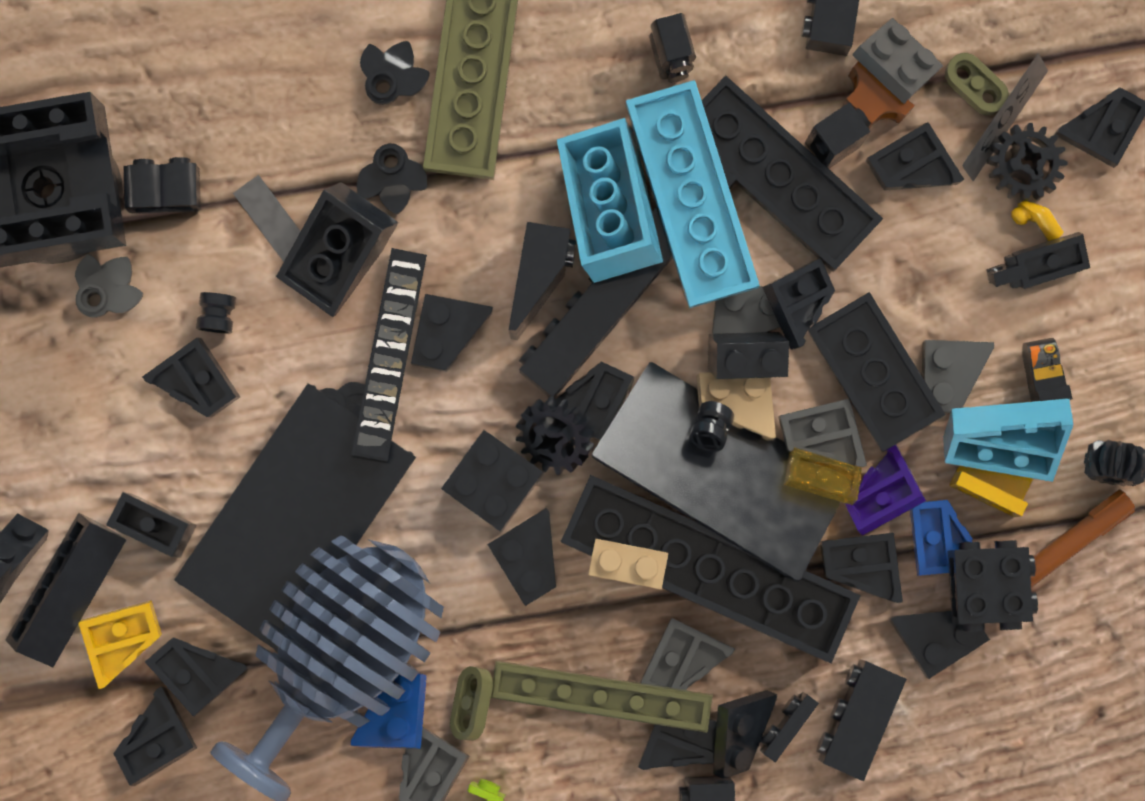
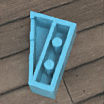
M1070 399L952 409L943 436L945 463L1053 482L1074 425Z

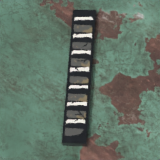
M391 248L351 453L352 458L385 464L388 462L427 255Z

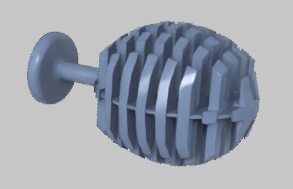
M341 535L331 542L348 553V555L338 560L318 547L310 555L327 566V568L318 574L302 563L295 572L310 583L307 588L303 590L287 581L281 589L296 602L293 609L278 600H274L269 609L275 616L286 623L284 629H280L267 620H264L260 627L261 633L278 646V654L272 653L258 644L256 657L277 673L279 684L277 682L275 684L271 681L269 682L284 704V707L250 754L223 741L216 743L210 753L220 764L238 778L275 801H287L291 795V789L269 767L304 717L323 722H332L328 718L341 717L360 728L370 720L357 712V709L365 706L376 714L383 716L391 708L377 696L384 691L398 700L406 690L394 681L396 677L400 674L413 681L419 671L407 663L411 654L426 662L431 653L417 643L420 632L434 642H437L441 632L424 621L425 608L442 618L444 606L425 593L423 579L428 583L430 582L422 568L414 558L397 546L369 540L377 547L361 549Z

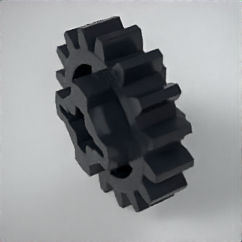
M1028 123L1022 131L1018 124L1010 129V134L1004 131L998 136L1000 143L995 142L990 147V150L996 155L990 156L987 159V164L995 166V169L989 174V178H999L1000 182L996 186L997 190H1001L1004 187L1009 189L1007 198L1011 199L1016 193H1020L1022 202L1027 201L1032 194L1037 201L1044 197V191L1050 194L1056 189L1054 182L1059 183L1064 179L1065 176L1058 170L1068 165V161L1059 159V155L1066 149L1065 147H1055L1054 143L1058 139L1057 135H1053L1050 138L1045 136L1047 127L1043 126L1038 132H1035L1033 123ZM1011 145L1012 157L1009 161L1005 162L1006 151ZM1023 158L1025 161L1031 160L1033 165L1031 167L1029 164L1023 165L1021 160ZM1049 163L1048 173L1043 180L1044 174L1042 169L1045 164ZM1012 177L1022 181V183L1014 180Z
M550 396L545 403L541 399L536 400L531 407L528 406L521 414L522 418L516 424V428L521 431L517 435L516 441L525 443V446L520 451L521 454L530 453L533 456L530 463L534 465L539 461L542 463V471L545 473L550 467H554L556 475H560L565 468L570 473L573 472L578 465L582 466L594 447V444L590 442V439L595 434L594 430L585 428L590 421L589 417L580 418L578 413L581 408L577 406L572 410L569 409L567 399H564L559 405L556 404L553 396Z

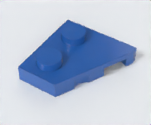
M948 500L924 502L910 510L917 576L949 573L948 551L958 550V543L972 542L973 538L965 526L961 525L955 510Z
M418 673L415 679L410 681L399 674L394 681L406 691L398 700L384 691L377 697L388 704L391 709L383 716L368 709L364 716L370 721L357 728L351 739V746L421 749L427 675Z

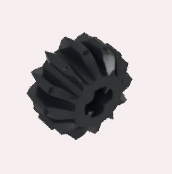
M1098 440L1088 445L1084 458V473L1091 480L1123 487L1126 485L1136 486L1144 482L1145 449L1141 446L1111 440Z

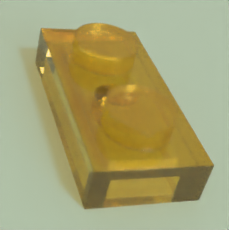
M794 447L789 453L784 485L853 505L858 499L862 468Z

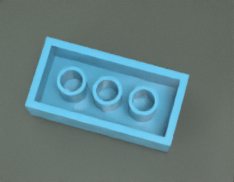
M619 119L557 139L580 261L594 283L662 263V254L638 144L626 119Z

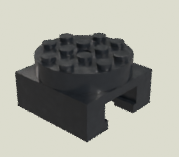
M84 92L0 107V268L30 262L42 264L65 263L93 251L127 246L121 213L123 184L118 165L112 156L105 106L91 92ZM53 183L56 186L53 193L46 197V199L42 198L43 188Z

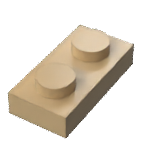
M595 538L588 575L662 590L668 553Z

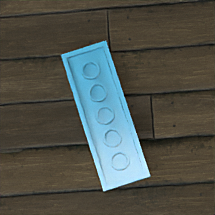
M693 80L626 100V108L689 309L759 288V281L696 81Z

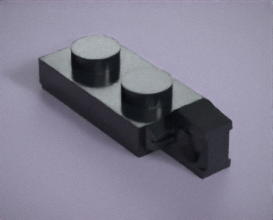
M1076 232L1013 252L1012 255L1004 257L1005 264L986 269L989 283L994 284L995 287L1010 283L1012 289L1018 287L1026 289L1091 267L1084 234Z

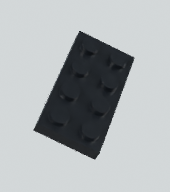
M870 292L809 327L808 333L846 395L850 398L852 405L882 453L946 415Z

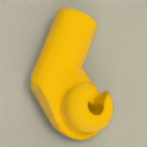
M1022 201L1017 204V208L1011 211V217L1018 225H1025L1028 221L1037 223L1048 241L1057 239L1064 233L1047 207L1030 201Z

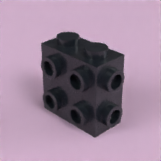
M1017 540L994 541L995 548L981 549L980 542L958 543V550L948 551L952 624H963V631H986L985 623H999L1000 630L1022 629V622H1033V614H1037L1038 599L1036 592H1031V577L1035 576L1036 565L1034 556L1029 555V547H1017Z

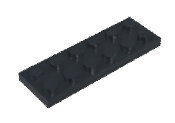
M726 75L702 99L721 164L737 177L735 183L818 259L821 258L822 262L832 272L845 261L883 220L873 208Z

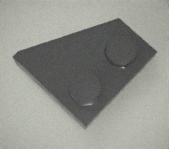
M923 341L922 377L944 413H951V410L954 408H963L994 349V342Z
M423 727L421 749H405V754L402 757L403 781L400 783L399 801H444L470 756Z

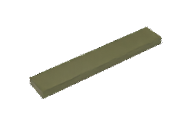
M496 661L491 698L707 733L713 694Z

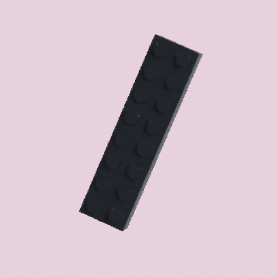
M590 475L561 540L562 544L591 557L595 538L668 553V559L663 579V589L831 664L861 596L807 571L804 572L798 582H795L700 523L593 475Z

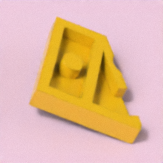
M152 600L86 618L78 622L98 689L107 686L162 635Z

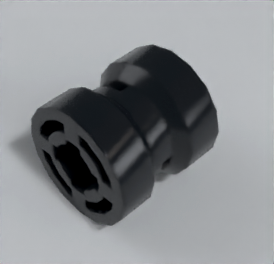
M201 292L199 305L205 314L197 318L196 329L205 332L231 334L233 321L227 316L231 315V311L235 309L236 297L221 293Z
M706 401L701 404L698 410V422L693 425L689 437L690 441L698 448L709 452H718L725 446L727 440L726 431L732 426L734 413L722 403Z

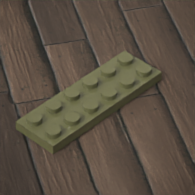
M446 0L423 170L494 180L518 0Z

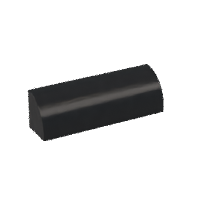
M81 513L77 514L5 639L15 652L50 667L55 666L78 626V622L82 619L125 544L126 539Z

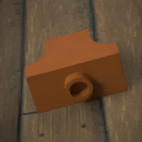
M859 61L851 69L848 77L853 84V93L845 100L843 106L850 102L854 109L860 108L869 120V129L876 122L885 119L900 124L914 108L915 105L909 100L903 104Z

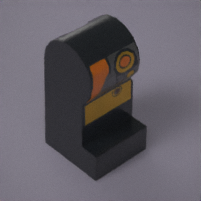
M1047 338L1023 343L1022 357L1031 402L1058 399L1072 400L1070 385L1066 384L1063 366L1060 363V352L1054 338Z

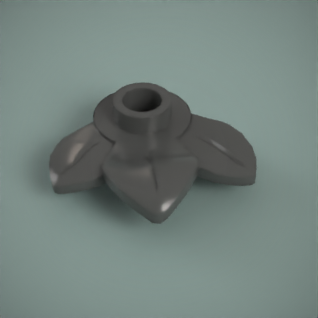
M87 254L76 268L75 278L80 288L76 294V305L79 311L88 317H101L108 311L119 314L125 313L134 308L143 297L141 290L129 285L132 278V265L128 257L114 258L100 265L93 256ZM94 294H99L101 298L97 306H91L89 303L90 297Z

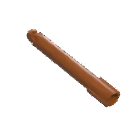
M1121 489L1117 490L1088 512L1089 515L1034 555L1036 572L1035 576L1031 577V588L1099 536H1104L1135 512L1133 502Z

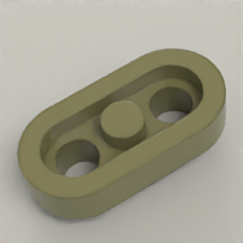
M960 53L954 56L947 64L945 79L952 89L978 113L983 115L998 113L1009 97L1008 88L1003 81L976 56L969 53ZM957 70H965L968 74V78H959L957 75ZM984 93L991 94L993 103H986L982 95Z
M469 666L461 672L458 678L450 717V729L453 736L457 739L474 741L484 731L493 690L492 676L485 668Z

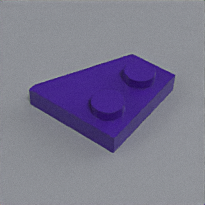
M897 444L886 450L887 454L876 468L871 466L863 476L861 484L854 488L844 500V504L862 536L926 501Z

